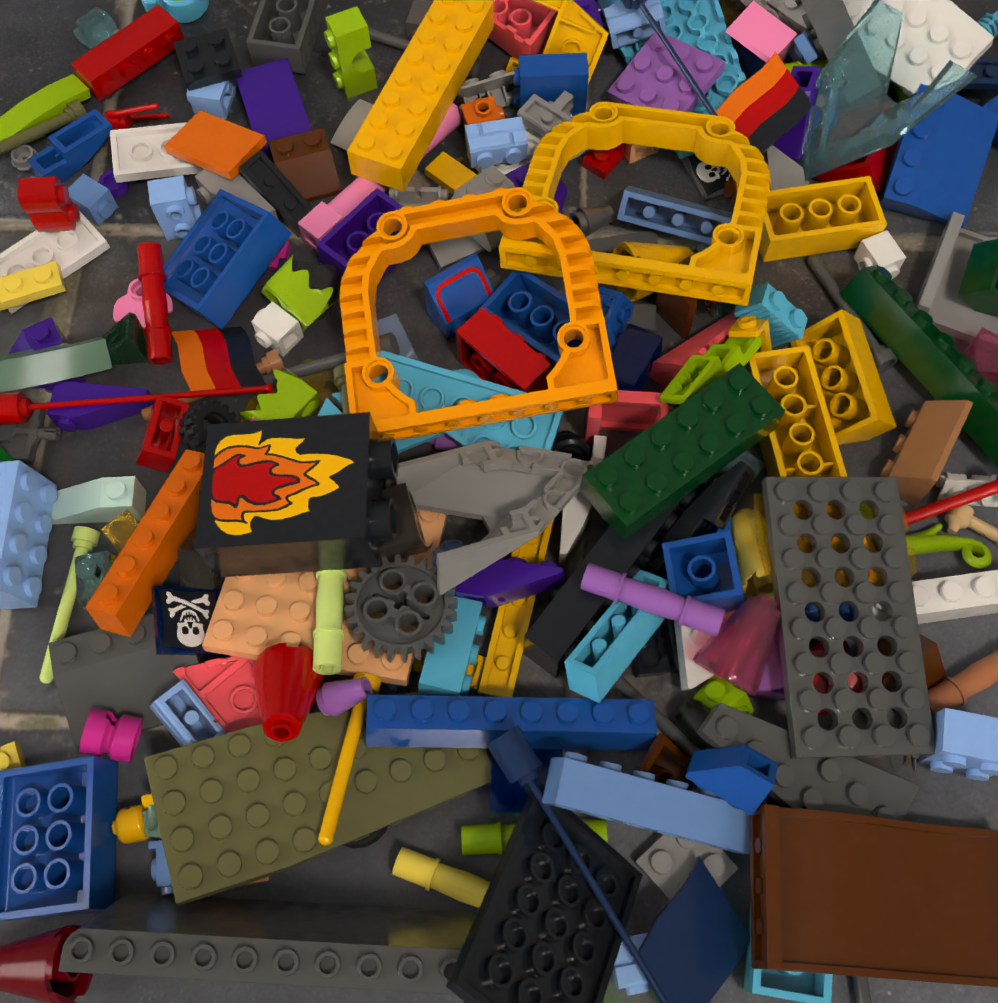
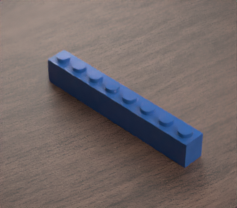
M367 694L366 747L488 748L487 745L518 725L533 749L648 751L657 735L654 700L602 699L598 703L585 698Z

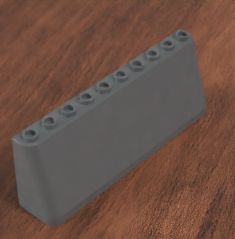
M128 893L74 931L66 939L58 971L456 995L446 987V984L475 917L464 911L205 897L177 907L174 895L161 896V894Z

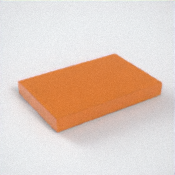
M199 110L164 145V148L169 155L233 180L239 173V166L267 144L265 136Z

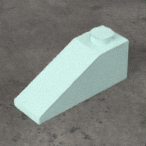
M135 476L102 477L58 490L57 500L53 504L52 525L141 521L145 514L147 491Z

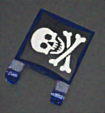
M156 585L152 587L156 655L230 657V655L204 651L202 647L221 589Z

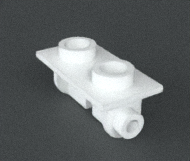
M944 472L936 482V487H941L936 501L996 480L998 475H972L971 479H967L966 474ZM998 494L967 505L998 507Z

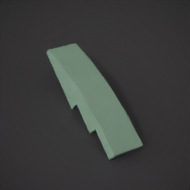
M98 337L74 344L63 343L39 350L28 349L0 356V393L49 384L111 369L112 364L105 338Z

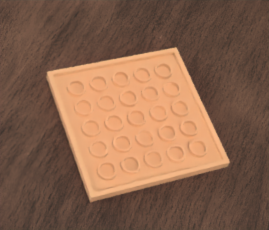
M382 494V499H387L385 494ZM393 499L397 515V536L393 541H381L380 567L382 566V557H386L389 563H394L396 554H399L402 562H407L410 555H414V564H419L424 558L427 559V569L429 570L434 566L432 565L433 551L442 542L448 514L400 507L397 505L396 499ZM370 568L345 569L347 579L343 582L344 607L348 606L345 594L353 593L351 592L350 582L361 583L358 572L363 571L370 574ZM317 571L225 577L202 643L204 651L257 660L258 655L267 647L278 643H287L289 647H298L299 644H302L314 650L312 635L316 629V599L319 582L316 579ZM391 584L386 588L390 590H396L401 586L398 584ZM421 597L417 601L427 603L428 597ZM343 610L342 630L345 633V637L342 643V669L337 674L354 677V674L357 672H366L378 676L381 682L407 686L414 654H408L407 663H403L401 655L396 654L394 660L390 663L388 662L386 652H383L377 659L374 658V647L364 652L361 645L362 640L354 642L352 637L354 630H348L346 624L348 617H345ZM375 612L370 617L379 619L384 617L385 613ZM406 625L401 630L409 633L415 631L417 627Z

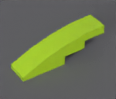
M71 74L30 95L0 117V141L63 113V109L67 108L66 105L75 100L82 102L91 98L89 88L74 74ZM46 134L43 135V136H41V137H38V138H36V139H34V140H37V139H39V138H42V137L46 136Z
M760 336L729 337L724 344H712L704 355L692 354L660 395V401L662 403L681 405L737 364L741 363L745 366L762 346Z

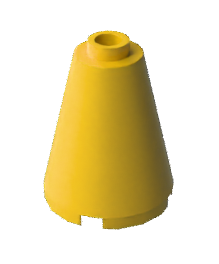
M631 241L618 243L620 246L614 247L612 254L677 264L694 253L687 246ZM615 287L616 291L623 293L631 302L638 301L655 293L653 291L627 287Z

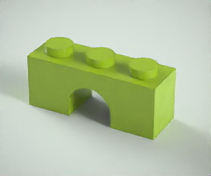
M356 6L325 17L328 30L324 31V36L329 48L332 49L328 55L333 69H336V72L332 73L338 90L342 88L347 99L378 88L375 68L365 51L371 48L369 29L359 8Z

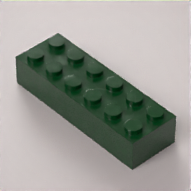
M739 363L582 475L580 491L624 541L777 429L786 410Z

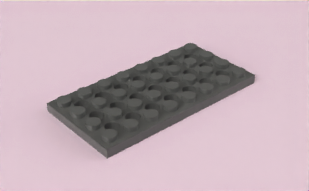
M765 477L762 480L791 759L935 754L936 745L897 477ZM794 504H801L807 509L808 517L806 520L800 519L794 514ZM827 504H834L839 508L840 519H833L828 515L826 511ZM860 504H866L872 509V519H866L861 515L859 511ZM832 536L838 537L843 541L845 545L843 553L836 552L831 547L830 540ZM865 536H869L876 541V553L870 552L865 548L863 542ZM798 537H805L810 541L812 545L811 553H804L798 548ZM870 569L877 571L881 575L882 584L880 587L873 585L869 581L868 572ZM802 570H808L813 573L816 579L814 587H808L802 582ZM836 570H842L847 574L849 578L847 587L840 586L836 582L834 576ZM875 603L885 608L887 613L885 621H880L874 616L873 605ZM807 604L814 605L819 610L820 618L818 622L810 621L805 614ZM840 604H846L852 609L853 619L851 622L845 621L840 616ZM846 638L852 639L858 647V653L855 657L849 656L844 651L843 642ZM879 638H884L890 643L891 654L889 656L881 654L878 650L877 642ZM811 639H817L822 643L824 654L821 658L814 656L810 652L809 642ZM851 673L856 674L862 681V689L859 693L852 691L848 685V677ZM884 673L891 674L896 681V688L893 692L886 690L882 684ZM816 674L824 676L828 682V690L825 694L818 692L813 685V679ZM890 708L896 710L901 717V724L898 728L892 727L887 721V712ZM856 709L861 710L867 718V724L864 729L857 728L853 723L852 714ZM821 710L828 712L832 717L833 724L829 730H824L818 724L817 716Z

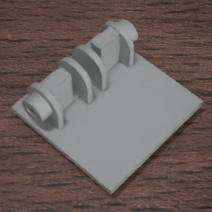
M500 70L490 74L488 79L479 81L478 78L466 80L462 83L463 86H460L454 102L455 105L493 95L497 106L501 105L502 108L509 107V104L513 103L514 99L511 91L506 92L515 72L506 73L505 70Z

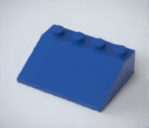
M920 83L912 96L879 199L881 208L944 225L947 224L953 212L965 215L961 228H964L998 126V114L951 91Z
M220 189L165 263V292L205 320L223 329L232 319L243 300L248 297L251 289L262 274L267 271L269 264L277 253L285 246L292 233L269 211Z
M90 756L0 771V921L101 912L114 903L116 835L112 831V822L117 815V761Z

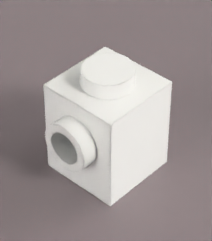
M888 230L862 240L853 258L857 262L859 270L868 266H882L890 272L893 279L900 273V268L906 256Z
M273 301L266 308L259 310L251 321L256 332L254 337L259 344L266 349L269 346L273 350L277 349L278 353L283 357L304 337L299 321Z

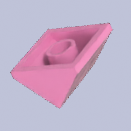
M752 1L726 31L727 34L766 63L775 51L784 62L793 45V39L797 36L795 31L755 1Z

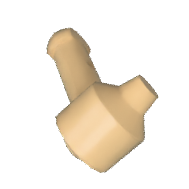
M966 504L946 512L944 520L948 524L947 531L949 533L956 534L959 529L970 528L996 542L998 546V528L975 517L974 509Z

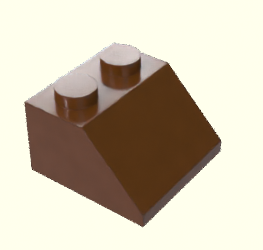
M324 127L268 141L275 166L307 202L338 195L342 192Z

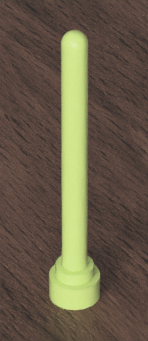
M75 526L73 529L71 541L75 551L49 643L65 638L80 579L83 574L80 561L86 563L88 552H92L93 547H97L101 533L95 529L83 526ZM49 646L47 647L39 676L40 681L45 684L52 682L54 679Z

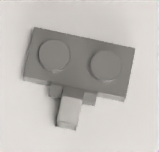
M564 91L555 102L551 100L547 102L533 94L518 110L517 117L521 116L523 124L544 136L546 133L551 132L552 128L563 121L571 122L573 117H571L570 111L574 107V96Z

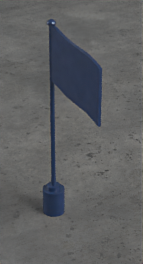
M519 725L489 743L487 746L509 783L512 784L518 781L521 787L528 783L660 1003H710L711 999L738 965L747 947L750 935L700 856H697L694 866L683 886L656 917L641 947L637 950L550 805L542 803L543 793L534 780L540 775L536 768L541 766L542 763Z

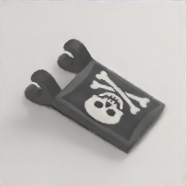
M695 154L681 159L703 202L724 196V182L728 181L730 177V172L726 167L706 164L699 160Z

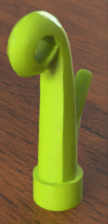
M941 523L927 530L905 535L908 556L962 551L965 563L973 568H987L992 562L989 548L978 540L962 536L936 535L942 530L943 525Z

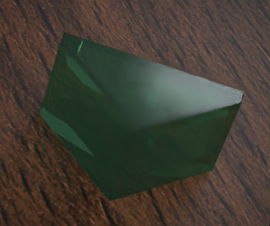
M129 312L102 336L106 340L112 365L147 363L144 328L134 313Z

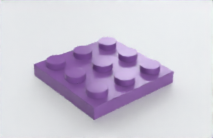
M656 32L652 34L607 91L608 98L616 103L692 112L701 101ZM664 34L705 95L726 69L725 61Z

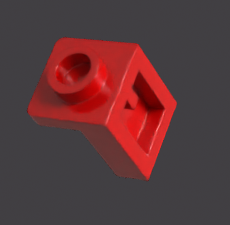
M622 143L616 148L609 150L591 149L583 157L582 167L605 180L624 159L626 143Z

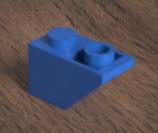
M745 744L694 751L685 778L692 781L699 788L708 790L727 801L732 807L741 809L752 816L775 784L778 763Z

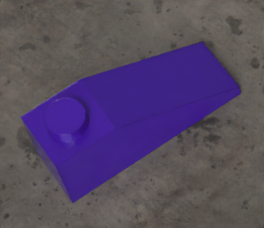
M58 381L55 382L50 402L150 395L151 393L148 389ZM154 401L48 409L47 415L63 431L75 432L76 429L91 430L140 414L143 408L153 405Z

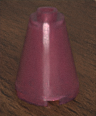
M759 593L757 598L749 595L720 626L717 637L711 636L695 653L692 660L720 679L726 680L732 686L754 697L757 691H759L781 616V612L776 609L778 602L762 593Z

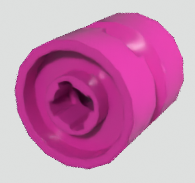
M92 708L82 733L79 753L97 757L108 753L111 760L131 764L139 743L143 718L123 714L117 719L111 711Z

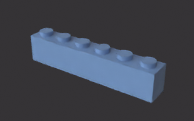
M566 752L565 757L551 758L542 799L544 804L742 855H750V815L741 809L732 807L727 801L720 799V797L708 790L699 788L698 793L688 791L689 784L667 779L666 784L655 782L656 775L644 771L633 770V775L621 772V765L611 762L600 761L599 766L588 764V757L578 753Z

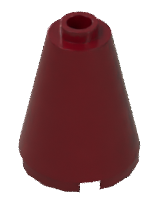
M67 925L1 945L0 991L44 1003H77L74 1000L77 996L86 994L93 974L59 972L58 970L66 939L79 929L81 925Z

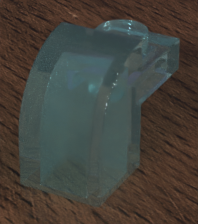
M95 7L75 21L78 27L73 30V33L77 40L92 50L119 30L111 15L99 7Z

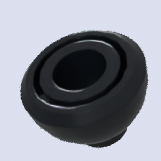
M566 430L560 432L555 438L552 451L570 453L572 458L590 461L592 456L590 446L580 435Z

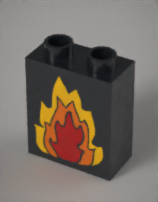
M370 412L208 424L194 545L195 551L217 577L380 567L381 541H393L397 536V515L394 500L392 498L382 499L383 479H393L398 476V451L394 437L380 438Z

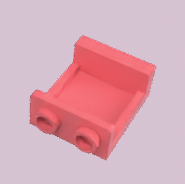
M618 390V402L587 407L585 440L589 446H593L594 435L599 436L600 430L643 432L673 411V406L660 401L659 397L662 393Z

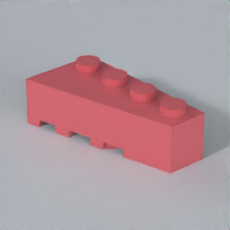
M491 0L494 1V28L488 38L518 60L519 55L543 54L558 11L533 0Z

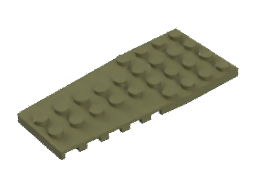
M418 691L403 695H418ZM352 708L337 717L332 715L325 716L322 712L308 714L299 735L293 740L286 742L270 739L264 733L262 724L144 757L177 907L290 870L333 852L339 846L351 841H359L370 836V833L384 827H392L403 822V819L422 811L423 813L436 808L437 805L453 798L458 799L468 795L470 791L486 784L488 786L493 784L495 774L486 749L366 747V711L334 839L328 846L321 845L318 836Z

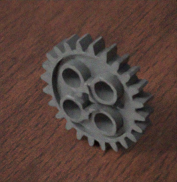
M396 554L394 563H389L386 557H382V566L370 568V574L363 571L358 572L361 583L350 582L351 592L353 593L345 594L348 606L344 607L345 617H348L346 620L348 630H354L352 632L354 642L362 640L361 645L364 652L374 647V658L376 659L383 652H386L388 662L392 663L396 654L401 655L403 663H407L408 654L413 653L418 660H421L422 649L425 648L429 653L433 654V642L444 645L445 635L443 633H453V624L451 622L457 621V611L454 609L458 608V599L453 597L455 595V587L440 596L437 590V565L428 570L427 559L425 558L419 564H414V555H410L407 562H402L400 555ZM391 584H398L401 586L396 590H390L386 588ZM421 597L432 599L428 603H420L417 600ZM375 612L385 613V616L379 619L370 617ZM406 625L417 627L415 631L409 633L401 630Z

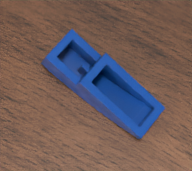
M94 109L50 135L48 139L51 146L27 159L36 177L56 176L63 184L94 156L109 136L110 130H113L112 124Z

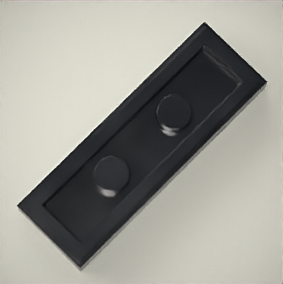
M260 149L239 166L238 171L275 209L279 217L299 238L301 234L298 222L313 208Z

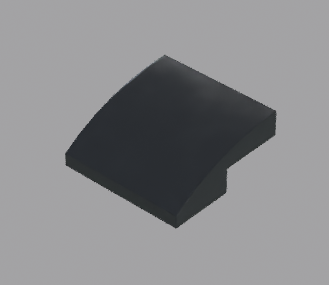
M665 618L632 660L635 678L680 673L674 620Z

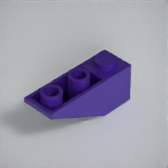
M793 66L791 75L812 104L802 120L775 142V147L793 161H801L828 91V85L822 69L816 66Z
M508 557L507 560L499 559L458 584L455 593L461 598L483 602L482 606L496 608L563 586L567 582V578L563 568H560L559 565L553 562L543 561L539 565L527 563L524 559L518 557Z

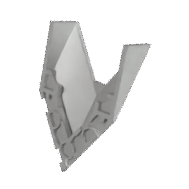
M487 440L399 463L398 476L395 478L396 502L398 506L482 520L489 532L480 542L436 554L437 590L439 595L441 596L537 537L580 491L582 475L604 459L591 457V461H584L572 458L570 453L520 446L519 450L500 447V442Z

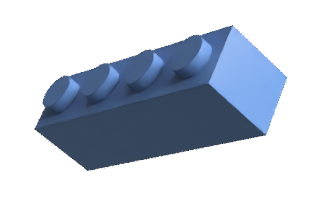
M628 186L624 190L617 219L711 245L714 229L718 225L730 223L733 213Z

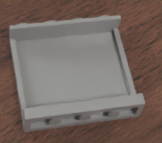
M953 212L943 229L915 305L920 310L926 311L933 318V324L940 332L998 353V317L974 311L957 296L973 245L994 239L961 228L965 215Z

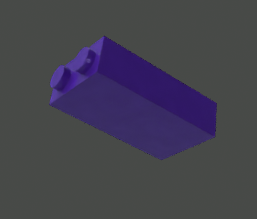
M288 58L241 70L243 77L236 78L252 131L265 136L267 144L261 150L273 164L274 160L268 141L312 130Z

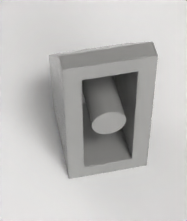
M771 145L763 154L764 161L770 170V190L809 185V181L805 180L804 168L775 146Z

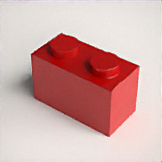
M157 394L149 413L136 460L137 465L165 473L169 471L175 460L181 438L178 429L183 426L179 425V421L188 410L189 403Z

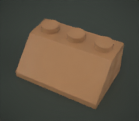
M969 400L925 401L918 411L912 409L904 423V426L909 428L906 435L900 434L892 448V451L896 453L893 461L888 459L880 473V477H897L900 500L915 507L936 484L973 402Z

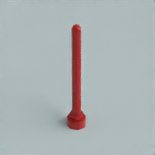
M998 476L992 482L902 513L904 526L998 494Z

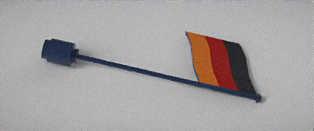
M621 0L626 9H641L709 114L731 119L735 124V131L746 136L749 139L750 145L758 148L762 155L772 144L795 127L809 111L812 105L775 51L768 62L758 72L737 87L715 112L645 6L647 0Z

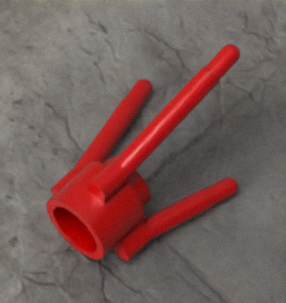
M153 103L121 110H108L104 113L103 117L112 124L113 130L132 128V121L169 118V113L136 114L157 109L159 105Z

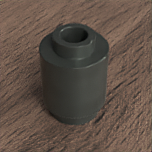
M699 700L694 705L687 701L675 715L680 720L676 727L699 748L714 749L696 733L711 710Z

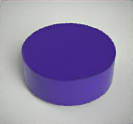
M113 170L103 173L98 183L110 190L114 199L124 196L130 186L129 181L116 183Z

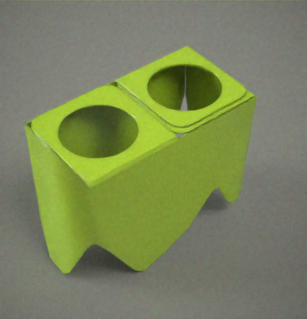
M293 254L264 285L261 292L271 302L273 301L297 319L303 333L333 305L331 304L328 307L327 303L334 288L312 289L308 270L292 271Z
M274 369L273 374L278 381L276 383L277 393L259 394L257 396L259 404L256 406V410L240 412V415L248 421H251L252 418L260 421L309 417L320 405L318 392L288 369L286 370L289 374Z

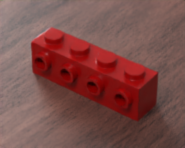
M158 4L72 62L71 65L78 79L89 88L90 93L97 100L101 101L175 50L173 42L184 40V36L179 22Z

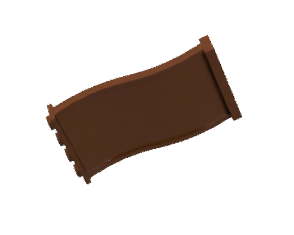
M768 804L760 805L754 814L750 815L752 968L998 987V830L917 823L833 811L783 808Z

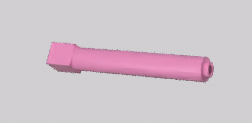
M454 103L449 108L423 158L462 123L461 111ZM357 177L328 204L323 201L320 202L298 222L302 240L318 252L316 244L376 188L385 193L390 187Z

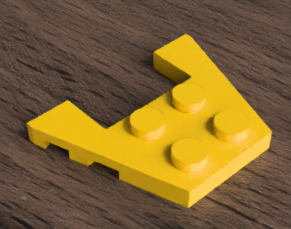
M533 0L558 11L543 54L587 52L589 84L609 32L574 0ZM510 57L506 73L512 72L513 68H519L518 59Z

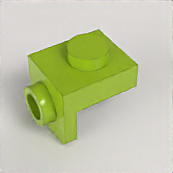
M718 674L713 675L693 697L695 703L699 700L709 710H712L714 705L723 703L749 715H752L754 712L747 693Z

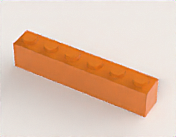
M185 450L85 608L101 630L126 637L132 636L156 596L155 591L160 589L195 531L205 453Z

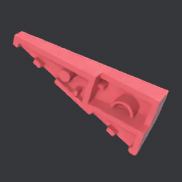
M735 310L653 361L649 377L666 389L692 354L704 355L712 344H724L729 338L728 330L739 319L734 315Z

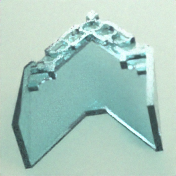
M874 0L817 76L815 86L818 89L815 106H811L801 153L804 154L802 167L804 168L805 180L893 145L975 79L977 75L949 60L924 92L902 102L895 103L887 95L904 14L882 0Z

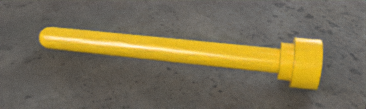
M366 672L354 674L353 679L366 677L371 683L372 695H378L381 685V679L378 676ZM364 699L352 708L318 836L319 843L323 846L330 845L334 839L367 711V699Z

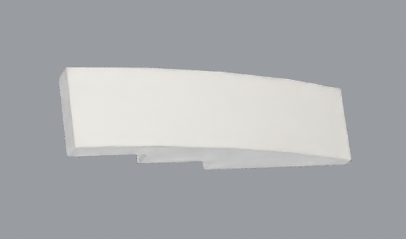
M594 435L592 457L604 459L607 436ZM581 491L570 500L562 511L560 565H565L584 532L594 507Z

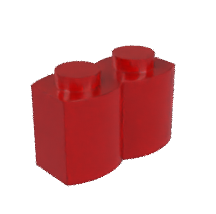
M58 177L19 179L18 201L24 212L30 216L31 222L38 232L76 230V222L80 220L78 205L76 203L73 204L69 197L67 186L62 185Z

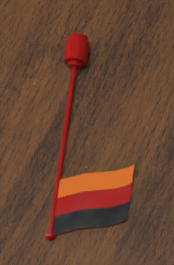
M241 326L223 329L173 331L170 333L178 347L181 371L190 391L163 393L161 395L181 399L258 392L271 394L273 392L272 384L265 383L256 366L251 341ZM23 392L0 393V425L26 423L28 417L32 416L33 410L155 401L157 394L32 404L30 398H26Z

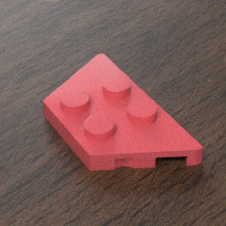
M230 656L188 667H180L173 671L180 681L182 679L186 681L214 716V722L219 723L226 733L262 724L254 680L256 660Z

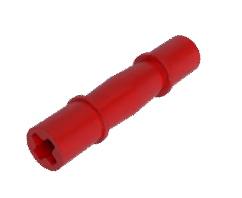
M144 242L137 245L138 279L142 284V306L146 324L143 333L146 337L148 363L164 365L173 362L170 334L172 328L168 326V307L164 286L166 273L163 266L162 246L155 242Z

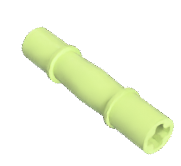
M345 569L316 572V579L319 582L316 599V629L312 635L314 639L313 671L321 675H334L341 672L342 643L345 637V633L342 630L344 610L343 582L347 579Z

